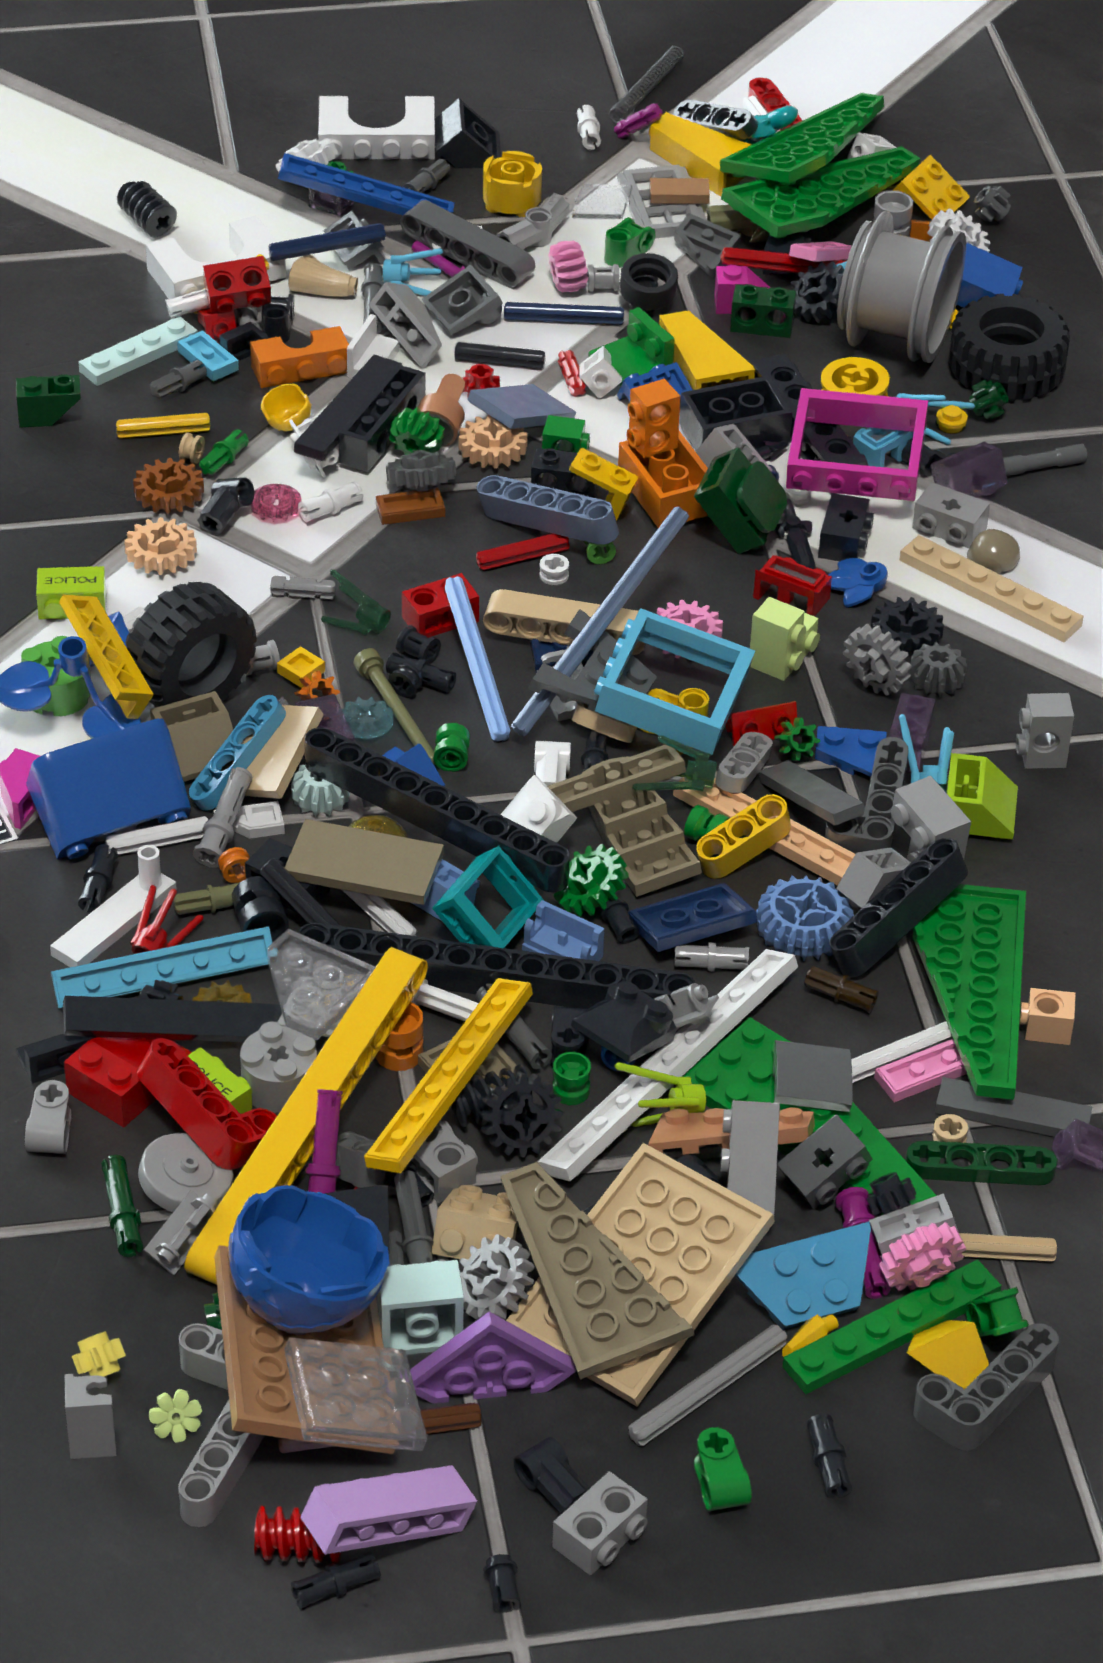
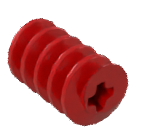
M260 1506L255 1524V1556L258 1549L261 1548L264 1560H271L275 1550L278 1549L281 1561H288L293 1549H295L298 1561L305 1562L310 1550H312L315 1562L322 1563L326 1554L323 1553L300 1518L299 1507H294L290 1518L285 1519L282 1507L277 1506L273 1517L268 1518L265 1506ZM341 1552L330 1553L332 1563L339 1564Z

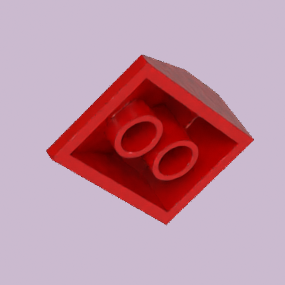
M96 1037L90 1039L64 1061L66 1086L69 1094L124 1128L156 1100L137 1076V1070L152 1041L155 1039ZM176 1043L187 1055L192 1053L188 1049Z

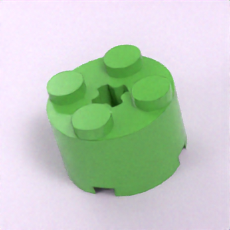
M57 636L52 641L43 642L24 649L21 653V662L33 661L43 665L48 670L50 678L55 667L54 660L60 659L59 643L67 638V636ZM89 665L88 671H89V675H90V677H91L90 665ZM61 669L56 683L48 686L51 691V700L42 708L33 711L42 715V710L52 711L53 716H67L83 709L88 703L90 695L83 676L73 677Z

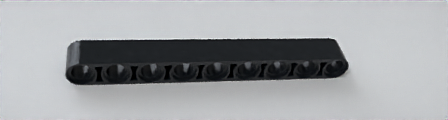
M318 727L309 730L305 734V767L309 772L476 857L500 846L524 877L533 886L543 891L556 893L567 887L569 882L570 853L564 846L330 729Z

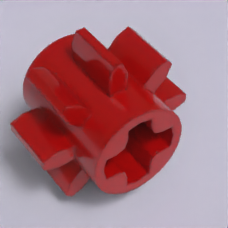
M476 364L469 370H465V377H463L465 387L463 392H468V396L470 390L500 387V376H494V369L488 365Z

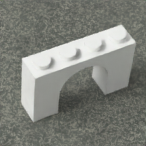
M319 96V140L322 141L325 138L333 140L339 153L335 156V159H435L434 96H405V117L399 123L385 128H369L353 122L348 115V96Z
M257 216L229 222L230 248L236 257L228 261L251 258L262 254L270 266L269 270H267L269 282L286 278V259L278 261L270 259L268 246L270 243L277 241ZM174 237L146 244L147 270L168 299L180 297L205 288L203 266L216 263H204L190 258Z

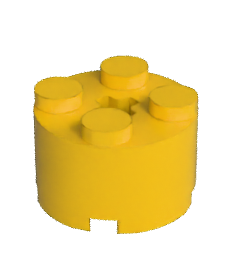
M519 151L502 152V157L494 159L493 155L485 161L483 165V200L487 211L525 217L529 209L535 208L540 204L542 165L540 162L539 164L535 163L532 155Z

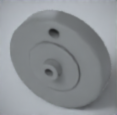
M174 1133L161 1136L146 1147L139 1164L138 1178L147 1196L157 1205L171 1212H174L190 1190L201 1198L204 1194L213 1197L217 1202V1205L214 1207L216 1209L232 1185L233 1170L223 1169L213 1163L188 1134Z

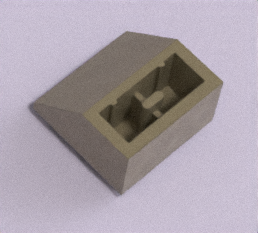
M216 691L150 709L151 720L162 718L166 722L184 782L198 777L233 731L229 713ZM234 761L227 763L221 771L229 768Z

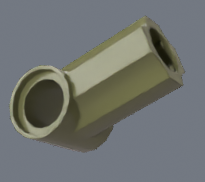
M716 205L707 208V221L728 230L740 231L744 235L753 236L758 227L749 218L733 210L730 205Z

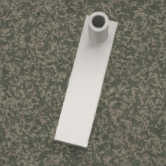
M144 845L139 848L137 852L139 875L51 944L52 957L69 967L89 964L139 923L151 885H155L157 890L150 914L163 904L171 889L177 890L176 881L161 873L160 854L156 846Z

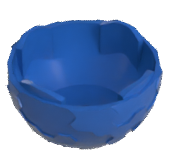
M293 1185L274 1187L266 1193H256L249 1197L242 1211L237 1216L233 1231L229 1236L230 1270L234 1285L239 1294L245 1298L251 1309L264 1318L267 1323L290 1334L305 1335V1333L323 1332L344 1325L360 1315L379 1293L387 1268L390 1266L388 1247L383 1243V1237L372 1220L361 1216L356 1209L330 1195L321 1192L304 1191Z

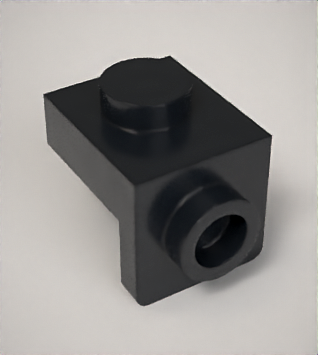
M248 322L220 334V345L240 361L251 356V341L269 339V337L252 322Z

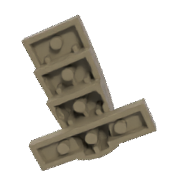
M671 743L631 757L626 756L602 761L591 766L580 775L547 786L572 813L589 807L606 848L613 847L627 864L625 869L629 873V877L624 880L636 897L702 873L700 861L685 844L684 832L668 815L666 802L650 786L651 784L668 780L686 772L685 761Z

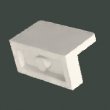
M369 315L347 347L348 378H353L374 354L393 360L400 350V342L397 339L377 335V316Z

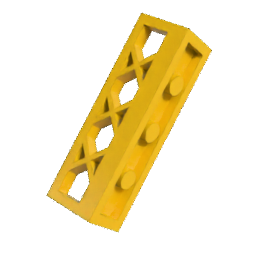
M63 594L59 603L77 635L85 641L87 652L114 699L118 702L127 719H138L154 693L97 597Z

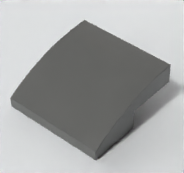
M775 1040L773 1077H775L774 1103L850 1112L853 1093L850 1049Z

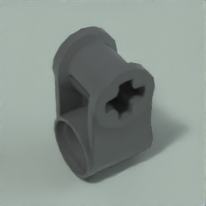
M353 1131L340 1134L337 1142L336 1165L341 1170V1176L337 1178L350 1182L358 1188L385 1185L386 1171L367 1168L364 1156L376 1140L358 1135Z

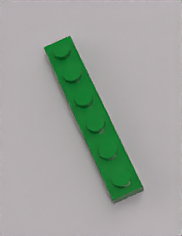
M977 1259L931 1282L929 1286L921 1287L783 1357L782 1368L806 1395L912 1341L915 1334L965 1314L968 1302L999 1292L1002 1285Z

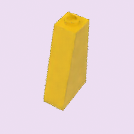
M667 112L659 120L651 124L649 128L650 150L672 165L685 167L691 178H708L709 190L715 194L722 196L723 188L735 186L744 178L733 177L732 173L721 172L719 160L751 144Z
M689 310L660 315L659 325L675 338L673 363H678L693 390L754 379L755 368Z

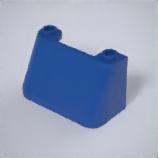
M162 718L149 720L43 754L31 764L26 782L57 859L66 856L69 859H75L83 856L89 851L87 847L92 844L93 839L155 818L161 824L187 820L191 812L190 802L171 735L165 720Z

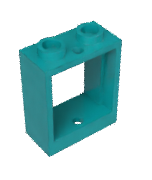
M497 846L477 856L432 909L459 942L504 948L526 923V920L533 915L537 905L543 898L514 865L511 858L500 846ZM482 873L512 908V911L495 930L464 894Z

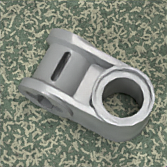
M45 1081L37 1086L34 1092L31 1113L27 1119L25 1129V1149L27 1152L66 1154L72 1113L68 1106L69 1090L61 1081Z

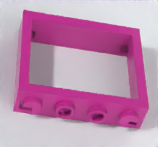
M801 388L787 462L786 488L915 501L926 431L928 400ZM806 421L914 432L908 470L800 459Z

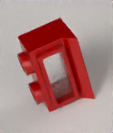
M772 555L760 571L755 569L753 598L760 600L773 584L778 586L777 600L786 604L792 602L794 593L807 597V614L815 617L830 599L832 577L827 575L822 569H811L798 564L790 557L782 558Z

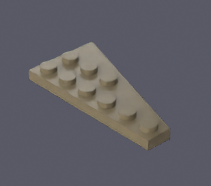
M537 1162L500 1176L580 1379L695 1335L693 1327L672 1309L667 1299L661 1293L658 1294L635 1265L605 1234L603 1235L592 1224L591 1219L583 1210L580 1211L567 1197L566 1192Z

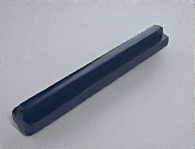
M377 223L270 243L268 253L272 261L384 241L386 232L383 224Z
M506 302L504 305V318L506 320L622 325L624 322V308L615 306Z

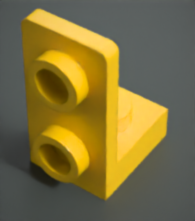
M584 448L579 450L569 468L571 472L609 491L605 501L612 505L617 521L628 502L639 476Z

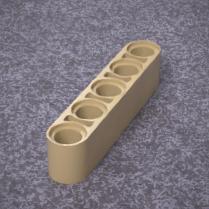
M497 590L491 594L483 623L489 631L496 634L571 645L574 640L564 635L578 610L580 609L592 617L600 607V604L511 590ZM621 608L605 631L618 641L619 637L622 638L628 619L635 620L639 611ZM638 641L632 655L641 653L645 643Z

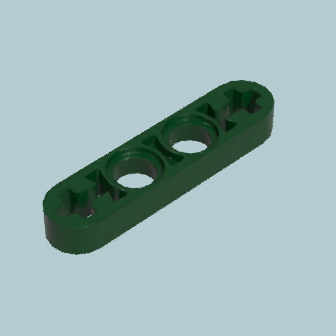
M941 1141L914 1142L908 1147L906 1162L923 1180L1037 1186L1052 1182L1055 1177L1058 1161L1056 1155L1051 1150L1043 1147ZM962 1157L970 1160L972 1164L967 1167H961L954 1164L952 1160ZM920 1158H926V1162H921ZM941 1158H945L944 1164H940ZM1001 1159L1008 1162L1010 1167L999 1169L990 1162ZM1018 1162L1022 1163L1021 1168H1017ZM1036 1164H1041L1042 1168H1037Z

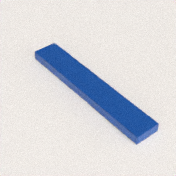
M284 153L278 179L399 215H404L422 200L430 201L453 213L455 205L451 201Z

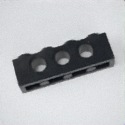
M400 364L394 367L339 432V463L366 472L372 468L392 444L389 437L392 427L391 423L394 418L403 412L405 408L414 410L419 406L422 398L426 396L425 372Z

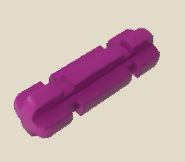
M651 104L646 109H642L627 117V120L623 119L614 126V132L618 138L624 139L630 133L633 134L648 126L649 123L659 120L663 112L659 109L658 104Z

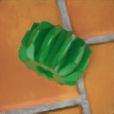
M418 407L414 410L405 408L391 423L389 440L395 443L394 449L402 450L404 455L419 450L435 453L439 451L443 443L445 428L439 425V419L432 418L429 412H421Z

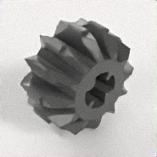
M935 642L933 646L923 644L920 650L914 651L911 657L910 664L912 668L909 669V674L911 675L910 680L914 682L915 689H924L926 695L936 693L941 697L944 692L953 695L955 689L962 688V684L965 681L967 664L966 658L961 656V650H951L950 644L939 646Z

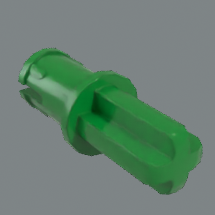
M236 429L225 440L216 442L213 445L212 451L199 463L202 473L204 475H214L224 465L231 464L235 460V455L248 446L249 439L244 433L239 439H235L242 432Z

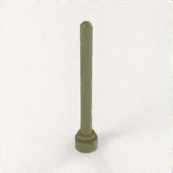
M373 648L360 651L354 658L355 668L362 677L372 680L412 744L415 746L420 743L432 763L436 765L433 760L434 751L385 677L383 673V659L377 650Z

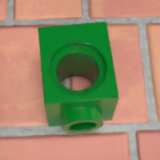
M548 415L542 433V449H555L578 453L581 448L589 450L590 433H585L586 420Z

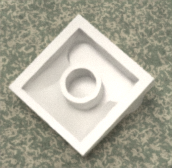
M536 775L529 779L501 813L502 816L556 843L577 819Z

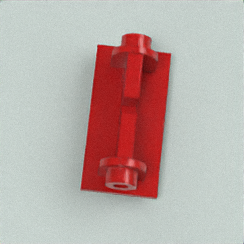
M796 701L730 714L725 728L728 733L732 732L733 746L748 732H758L772 740L774 736L781 735L784 730L781 726L782 722L788 721L794 726V720L798 718Z

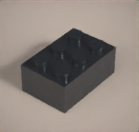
M765 376L681 392L679 423L696 451L714 428L735 424L754 449L764 446L763 441L790 443L792 411L771 377Z

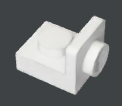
M858 133L847 159L897 147L882 136Z
M604 346L579 364L580 378L598 398H602L622 382V376L612 366L611 354Z

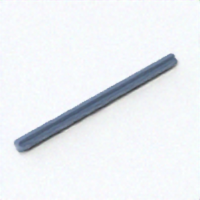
M680 507L672 509L554 666V669L568 677L573 674L689 518L686 511ZM542 689L540 693L535 692L511 724L513 731L517 732L520 736H526L556 697L557 693Z

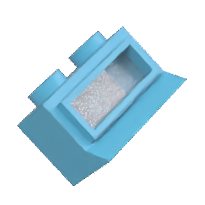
M861 428L854 435L853 444L861 454L865 455L868 466L884 467L885 453L891 451V457L899 462L902 461V450L907 442L913 438L914 432Z

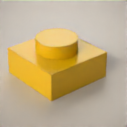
M301 646L277 662V673L301 688L303 686L299 680L301 677L306 676L312 681L313 672L320 671L321 674L325 672V661Z

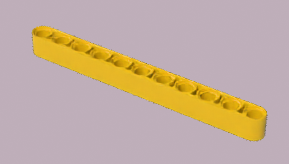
M393 947L385 952L192 1244L185 1259L186 1272L217 1285L214 1256L219 1245L228 1247L229 1236L233 1231L237 1216L242 1211L248 1198L256 1193H266L274 1187L292 1185L313 1153L317 1089L343 1091L341 1095V1110L421 987L428 969L426 960Z

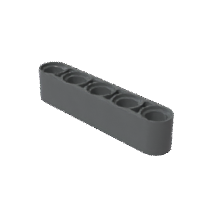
M420 201L401 216L400 225L408 236L433 248L432 243L441 247L443 250L442 254L467 267L471 264L477 272L506 287L514 288L535 270V261L525 250L430 201Z

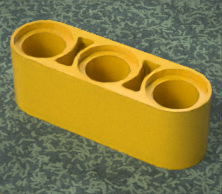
M766 795L702 836L696 848L703 873L713 879L722 878L788 835L791 830V821L785 800L778 795ZM772 816H778L774 819H768ZM743 835H749L748 837H745V838H739V837H741V836H743ZM714 854H720L717 857L710 858V856Z

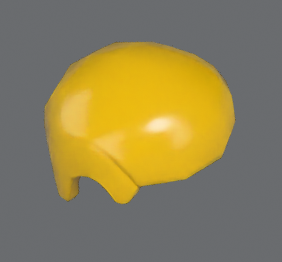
M282 384L271 389L263 397L261 409L267 422L278 431H293L289 420L292 419L297 427L311 416L312 405L308 395L304 394L297 384Z

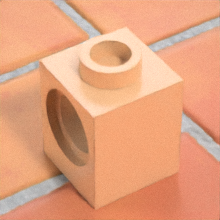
M1031 988L1029 1002H1021L1019 1024L1026 1025L1025 1040L1070 1045L1075 1014V993Z

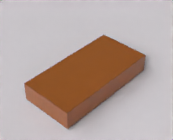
M439 488L428 489V491H410L375 496V504L382 525L445 517V506Z

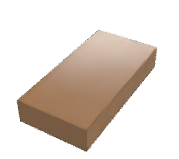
M650 178L649 187L652 204H709L710 202L708 178Z

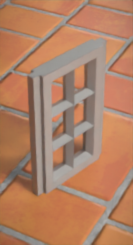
M670 165L623 170V173H617V179L632 218L636 224L644 228L648 226L654 228L656 232L655 238L674 236L675 230L681 222H674L672 214L687 213L688 215L691 213L707 220L701 204H661V206L645 207L643 199H650V189L639 190L636 183L649 182L650 178H689L685 167ZM665 215L668 223L652 224L650 217Z

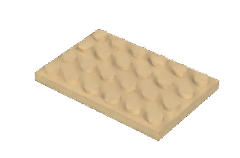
M642 1143L587 1215L591 1219L592 1224L618 1247L644 1275V1279L658 1294L661 1293L667 1299L672 1309L681 1318H684L693 1327V1330L775 1222L771 1212L645 1143ZM539 1277L528 1291L527 1300L522 1299L518 1304L519 1310L517 1312L513 1311L506 1321L571 1356ZM688 1338L595 1373L587 1378L633 1405L638 1406Z

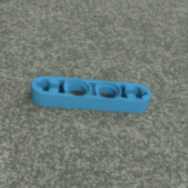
M262 696L250 707L189 788V796L198 808L207 811L217 807L232 768L241 767L247 769L281 725L286 716V710L275 696ZM251 734H254L253 738L250 741H248L245 744H241L246 737H248ZM230 761H234L229 768H227L224 771H221V769L227 763H229Z

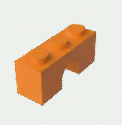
M337 326L310 331L311 344L304 348L288 347L283 343L281 337L251 341V367L260 387L266 388L347 373V347L349 343L341 327Z

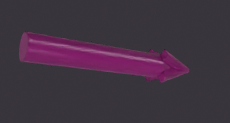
M420 241L414 242L411 248L415 253L432 250ZM441 255L424 258L451 277L465 269V266L462 265L460 269Z

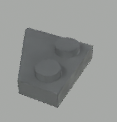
M689 213L676 228L674 240L709 277L714 278L716 266L724 265L721 260L723 248H737L741 242V235Z

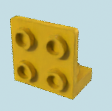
M931 155L892 190L909 195L932 220L941 210L946 213L948 209H952L955 212L970 197L961 185Z

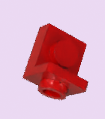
M210 308L197 311L198 321L205 327V333L218 344H220V334L236 328L234 311L210 313Z

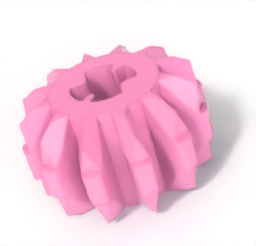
M567 240L551 245L548 254L549 265L556 288L562 293H571L585 288L588 281V270L581 245L575 241L567 242Z

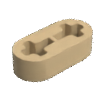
M582 703L577 704L572 717L574 722L628 743L632 742L637 729L633 725L589 710L588 705Z

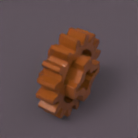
M168 458L166 463H162L157 459L154 466L145 464L144 471L137 470L136 478L133 479L136 501H142V507L144 508L152 505L153 512L161 509L165 510L166 514H169L171 509L175 508L177 511L183 512V506L186 505L193 508L194 501H201V493H204L202 471H196L195 464L185 466V460L183 459L179 462H174L172 458Z

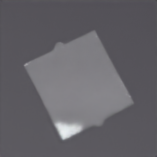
M582 184L578 197L574 198L575 206L572 217L581 219H623L626 207L630 205L632 185Z

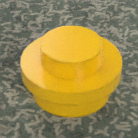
M955 405L941 408L936 414V421L940 430L950 434L962 431L968 419L967 413Z

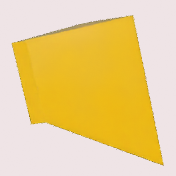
M947 1320L914 1335L906 1352L935 1374H940L950 1379L963 1389L989 1365L974 1322Z

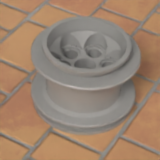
M885 210L879 214L875 222L868 220L864 222L853 242L839 292L837 307L838 327L846 330L848 343L852 347L857 346L864 339L868 330L907 339V354L910 361L916 362L922 357L924 362L931 363L942 347L956 307L965 266L966 236L964 232L960 231L953 234L951 227L948 225L940 229L933 243L893 233V217L889 211Z

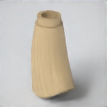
M305 255L293 263L288 285L290 291L331 297L355 296L358 289V278L324 265L313 255Z

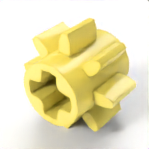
M106 1331L77 1342L80 1353L73 1355L72 1359L78 1374L89 1372L90 1376L104 1377L120 1370L117 1359L126 1356L120 1338L109 1340Z

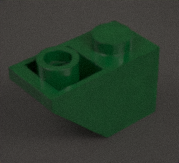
M62 374L48 377L29 376L26 378H16L19 428L52 426L81 399L80 375Z

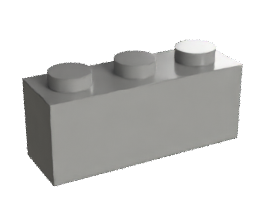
M733 1100L731 1109H724L723 1133H730L729 1149L722 1148L721 1172H728L727 1189L771 1212L774 1216L780 1103Z

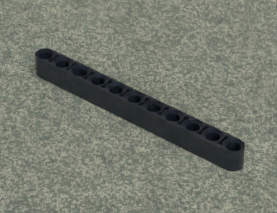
M309 923L302 926L298 931L299 964L303 969L310 972L368 980L385 952L393 947L426 960L428 969L425 979L428 981V985L436 988L476 994L482 986L488 992L486 984H494L497 978L531 983L533 994L527 1002L589 1009L605 999L609 986L622 981L635 984L640 991L653 999L667 994L673 1005H676L670 996L671 993L696 983L693 977L682 972L330 924Z

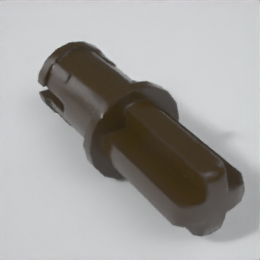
M817 967L810 968L804 982L806 987L833 997L836 1003L843 1001L868 1013H871L874 1009L872 1004H876L879 996L878 990H873L850 981L848 975H844L842 978Z

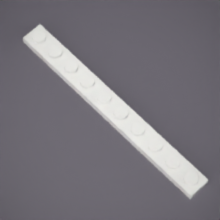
M766 949L717 994L719 999L712 1008V1014L707 1020L698 1025H692V1023L685 1024L675 1033L672 1042L660 1047L640 1067L682 1077L798 968L795 955ZM631 1074L538 1160V1164L550 1176L571 1181L621 1133L626 1131L640 1115L650 1108H640L638 1106L640 1100L659 1099L673 1084Z

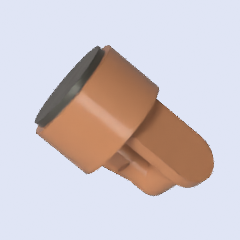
M456 374L445 375L436 393L424 396L418 406L421 412H429L432 418H438L439 425L445 428L441 446H448L455 441L465 419L464 410L458 403L463 393L465 382L462 377Z

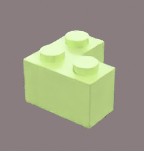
M768 597L752 616L750 649L755 650V654L750 667L784 681L793 670L797 671L800 668L804 657L809 651L813 652L816 649L820 640V634L817 633L818 618L805 613L804 610Z

